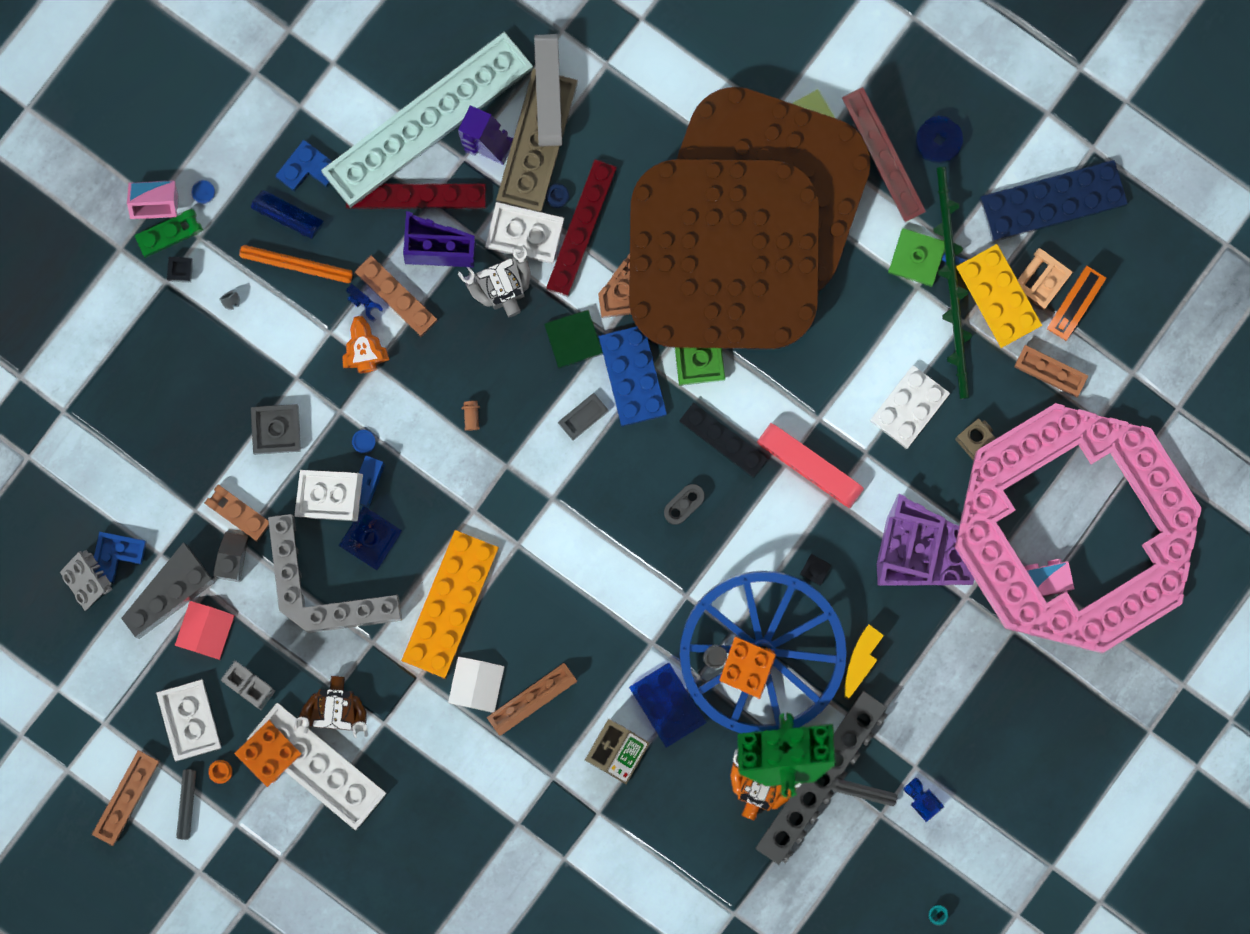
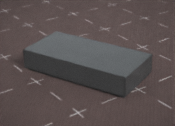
M593 393L562 418L558 424L574 441L607 414L609 410Z

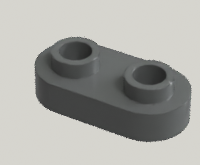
M695 484L684 487L666 505L664 509L666 521L672 525L682 524L702 505L704 501L702 488ZM690 493H695L697 495V499L695 501H690L688 499V495ZM677 509L680 511V516L675 518L671 515V512Z

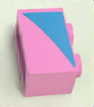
M175 181L128 183L127 206L130 219L177 217L178 194Z
M1061 559L1047 561L1048 566L1039 567L1038 563L1024 566L1043 597L1074 590L1068 561L1062 562Z

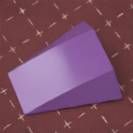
M899 493L886 519L877 560L878 586L973 585L974 577L955 548L959 526L925 509L924 506L912 502Z

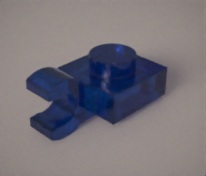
M352 283L346 289L349 295L347 300L357 308L360 305L365 308L367 318L375 322L376 319L371 315V311L378 309L380 312H383L382 306L370 300L368 296Z
M916 777L903 788L906 794L914 800L910 805L925 822L929 821L945 807L930 789L924 792L921 781Z

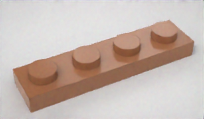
M372 256L355 271L420 337L438 321Z
M563 663L489 715L487 719L498 735L501 736L568 689L577 680L565 663Z
M140 750L137 751L94 829L93 836L112 846L115 845L160 761Z

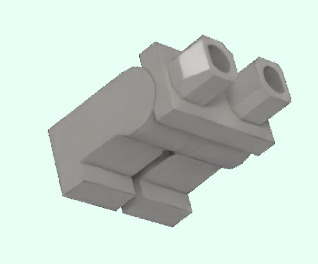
M236 661L221 679L227 686L260 710L264 708L275 693L272 687L257 676H254L253 673Z

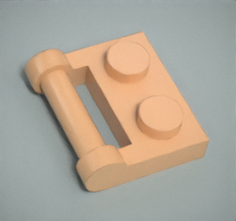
M1038 248L1034 253L1035 257L1018 278V281L1027 298L1045 310L1073 272L1048 253ZM1045 262L1048 267L1033 287L1029 289L1025 284L1041 263Z

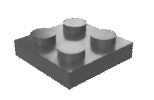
M298 404L251 407L254 455L301 452Z

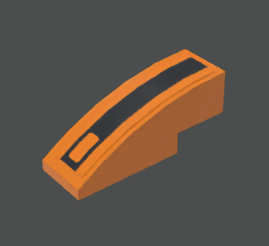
M1086 266L1051 320L1047 330L1067 341L1103 285L1106 277Z

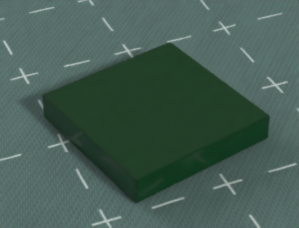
M589 310L544 324L559 369L603 355Z

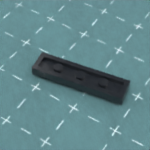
M694 402L679 420L682 425L752 478L757 475L768 460V458Z

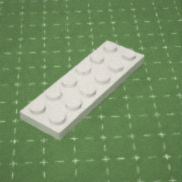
M276 703L247 740L269 720L301 753L285 772L353 829L357 830L387 793L309 728L307 734H304L305 727L303 726L297 727V731H294V724L297 718L279 703Z

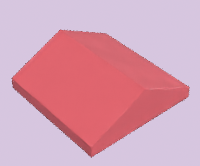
M190 601L175 646L220 660L235 615Z

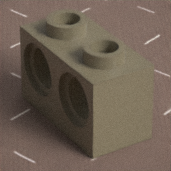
M978 418L961 432L955 440L974 461L976 451L996 438L991 433L993 432L991 426L985 420L981 422ZM974 430L979 431L982 435V440L979 442L973 441L970 437V432Z

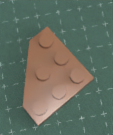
M630 254L598 294L601 318L631 314L629 306Z

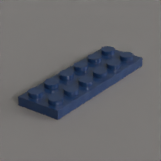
M1115 160L980 197L993 242L1120 208L1128 204Z

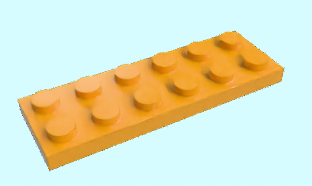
M457 530L454 531L402 657V662L446 679L499 547Z

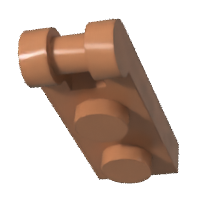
M217 485L214 489L215 493L211 498H207L204 504L258 542L269 527L268 520L223 487ZM222 497L228 500L223 508L218 505Z

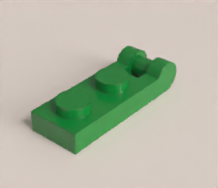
M186 210L177 217L134 235L143 256L146 258L201 233L203 228L201 223H198L195 218L197 216L195 210ZM187 222L189 228L183 230L181 224Z

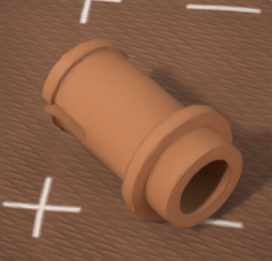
M478 401L464 402V406L461 407L464 410V430H480L478 418L480 406H478Z

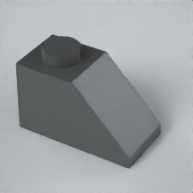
M225 532L217 554L214 577L235 582L241 581L249 536Z

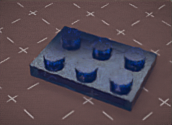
M670 663L665 664L629 687L666 748L706 724L705 719Z

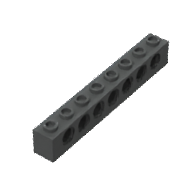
M864 691L860 694L834 732V752L842 756V764L838 767L833 766L826 772L829 776L828 785L820 786L815 781L802 783L797 787L796 795L792 798L790 797L755 847L757 851L777 865H780L781 862L786 864L793 854V851L790 850L795 842L799 844L807 832L804 831V828L808 822L813 824L819 816L820 812L817 809L823 802L826 805L834 794L830 791L833 780L835 778L841 780L845 778L847 773L844 770L849 763L853 765L860 756L858 749L862 743L864 745L869 743L874 735L871 730L875 724L880 726L886 718L887 714L884 713L887 708ZM865 714L868 716L869 725L867 727H860L857 724L858 715ZM845 734H853L855 736L856 744L853 747H848L844 744L843 737ZM807 792L813 793L816 797V802L812 806H807L803 802V795ZM792 812H799L802 815L803 820L800 825L794 826L790 823L789 816ZM781 831L786 832L789 836V841L784 846L776 842V835Z

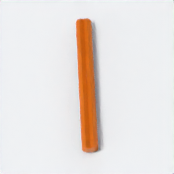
M242 245L240 249L241 258L345 283L352 281L353 272L348 269L247 245Z

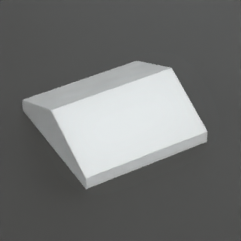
M458 657L448 703L494 713L504 666Z

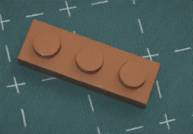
M1026 345L1023 347L1014 366L1077 398L1088 378V375Z

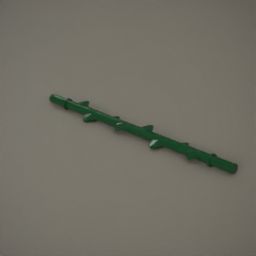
M938 167L939 191L937 192L940 197L942 223L933 228L935 234L944 237L946 266L938 271V275L948 279L951 309L942 315V319L952 323L955 352L947 357V362L957 366L956 376H958L960 399H968V372L966 370L964 343L972 338V334L962 329L960 300L968 295V290L958 286L955 256L963 251V247L953 242L951 214L959 209V203L949 199L950 190H948L946 167Z

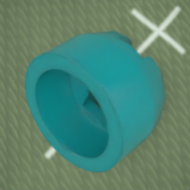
M934 906L929 911V919L935 925H943L948 920V912L943 906ZM943 911L945 914L936 922L934 919Z

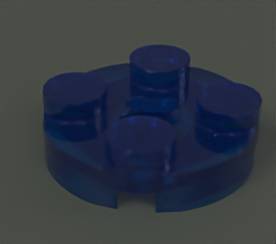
M934 116L927 119L919 128L916 136L918 151L925 160L933 163H945L952 160L958 155L963 144L961 128L945 116ZM937 134H941L942 138H946L942 145H938L933 141Z

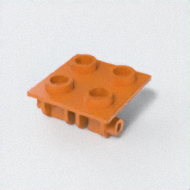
M735 637L719 681L760 699L776 657L775 651L769 648L763 649Z
M269 720L234 753L266 787L272 782H276L280 775L301 755L296 747Z

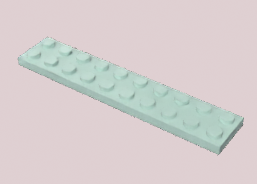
M503 32L321 170L322 174L351 208L462 123L470 105L478 109L483 108L533 70V66L506 33Z

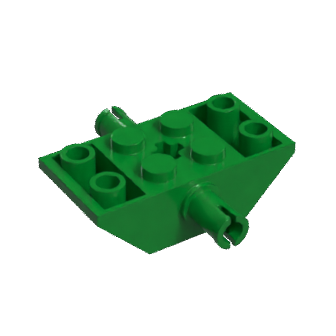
M782 713L778 718V730L738 734L739 775L766 787L781 785V795L788 798V790H790L792 798L796 795V784L815 782L835 765L833 724L794 728V716L786 713L787 721H785L784 713Z

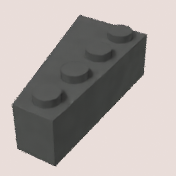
M183 542L121 619L134 637L140 639L214 584L215 581L188 545Z

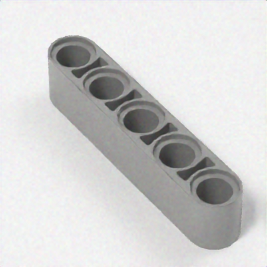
M558 34L534 35L539 147L562 146Z

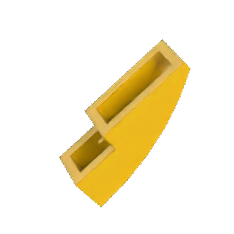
M869 624L860 636L849 661L844 697L846 699L851 697L877 662L870 654L884 635Z

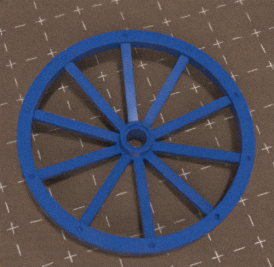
M776 571L741 573L711 588L692 609L686 620L680 641L682 675L686 687L696 704L718 724L738 733L778 730L780 709L771 671L766 686L775 724L758 725L738 721L748 697V693L741 691L731 718L718 711L702 695L721 682L719 680L722 674L721 672L700 687H697L692 675L690 652H705L707 648L713 646L708 644H690L695 626L705 610L741 639L759 647L765 646L772 649L778 657L835 663L831 679L819 697L775 658L773 666L815 702L806 711L794 717V728L801 727L813 720L835 696L842 681L846 665L844 632L830 603L820 592L805 581ZM775 582L787 585L788 587L765 636L762 637L750 583ZM743 585L755 640L711 605V603L725 592ZM795 589L809 596L823 610L824 613L771 641ZM829 620L835 637L836 655L777 649L776 647ZM720 645L727 653L730 652L731 645Z

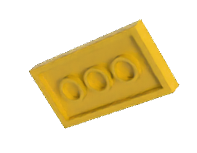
M998 244L956 266L1001 348L1043 326Z

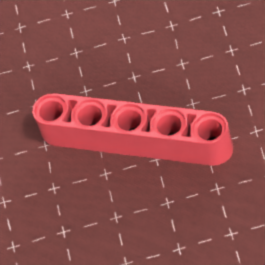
M772 423L768 425L757 441L766 451L848 508L853 506L864 490L856 481Z

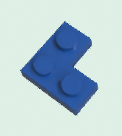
M303 140L276 174V178L294 192L308 174L328 187L330 182L322 174L321 170L333 161Z
M99 532L94 558L97 561L96 565L99 564L100 568L94 573L103 570L104 574L100 577L106 575L108 580L114 583L119 560L142 565L147 541Z

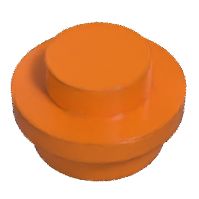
M217 760L210 765L208 772L213 782L223 784L231 779L233 770L227 761Z

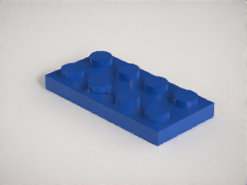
M638 327L600 335L599 340L621 427L667 416L648 338Z

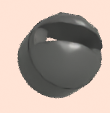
M232 290L222 295L220 301L226 309L234 310L233 305L239 306L240 297L236 290Z

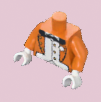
M736 749L730 775L733 792L738 795L739 800L746 802L741 816L755 821L760 808L769 811L770 809H778L785 804L791 797L790 790H788V798H785L781 795V785L766 787L739 775L738 749ZM802 783L796 784V789H797V787H799Z

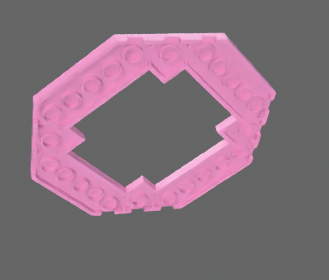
M1055 403L976 451L955 548L1005 629L1104 653L1182 604L1201 506L1151 428L1128 424L1126 421L1098 416L1095 413L1080 409L1075 410ZM1079 445L1090 464L1095 463L1108 454L1112 455L1160 531V534L1142 544L1154 565L1078 611L1067 591L1046 603L996 523L1015 511V508L1003 491L1004 489Z

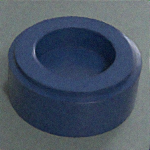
M562 184L551 185L546 194L548 204L554 208L564 207L569 201L568 189Z

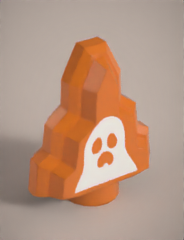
M363 316L354 317L350 328L351 339L346 344V354L342 356L343 368H357L358 373L376 371V364L389 360L387 349L381 347L379 338L372 335L370 325Z

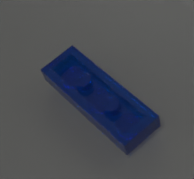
M264 190L256 196L251 205V208L260 214L266 215L311 239L319 232L324 222Z

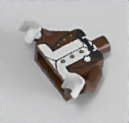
M331 676L330 690L319 689L318 693L312 694L303 706L299 718L295 720L294 731H297V727L303 726L305 727L304 734H307L308 727L310 726L314 728L353 731L354 738H357L359 731H363L365 737H367V711L360 698L354 696V692L344 691L345 677Z

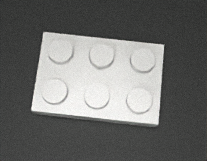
M496 202L485 248L513 255V247L517 254H521L524 251L522 246L524 245L527 250L526 258L554 264L564 218Z
M912 365L871 418L870 422L904 448L908 449L950 393Z
M300 470L295 517L358 521L363 474Z
M203 680L157 692L176 762L222 748Z

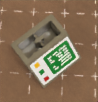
M608 718L585 761L627 784L650 743Z

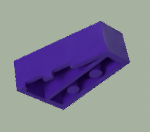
M471 105L458 129L464 151L474 156L478 153L502 165L507 160L513 138L507 136L508 132L503 129L502 132L499 130L501 124L491 114Z
M406 211L403 249L405 264L475 268L476 242L474 235L449 226H442L434 223L433 220L423 219Z

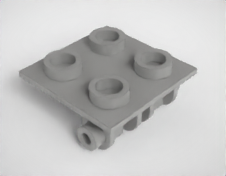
M87 550L82 553L81 551L78 552L60 571L64 582L70 587L77 602L85 611L103 593L105 595L112 591L110 587L112 584L106 575L100 577L104 574V571L94 573L100 568V565H96L97 561L92 553H88Z

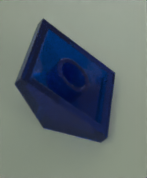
M363 506L358 514V521H353L338 546L370 567L378 570L402 530Z

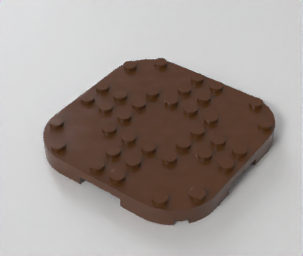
M729 87L711 93L694 110L677 159L775 160L789 163L806 174L816 190L819 202L818 292L821 291L835 274L868 179L870 156L865 141L852 126L844 121L747 88Z
M677 159L661 162L647 170L633 190L630 207L629 306L632 318L638 329L652 342L668 348L770 350L784 348L798 341L811 327L818 303L819 202L816 190L806 174L789 163L775 160Z

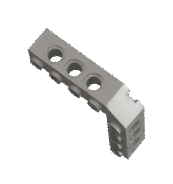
M292 514L268 517L279 611L307 633L402 621L400 601L397 595L305 607V600L300 586L302 575L297 561L299 550L296 548L294 531H296L295 517Z

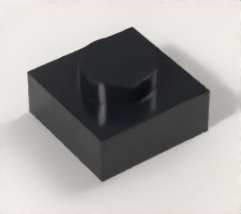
M169 257L167 280L191 283L193 259Z
M811 554L800 576L821 586L831 564Z

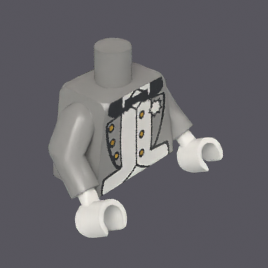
M522 245L524 251L521 254H517L513 247V258L474 274L467 267L469 270L467 277H463L460 272L458 273L462 281L466 282V286L474 299L485 306H492L494 310L504 306L508 317L515 316L521 312L517 300L524 298L523 292L529 287L531 272L528 259L526 258L527 250L524 245Z

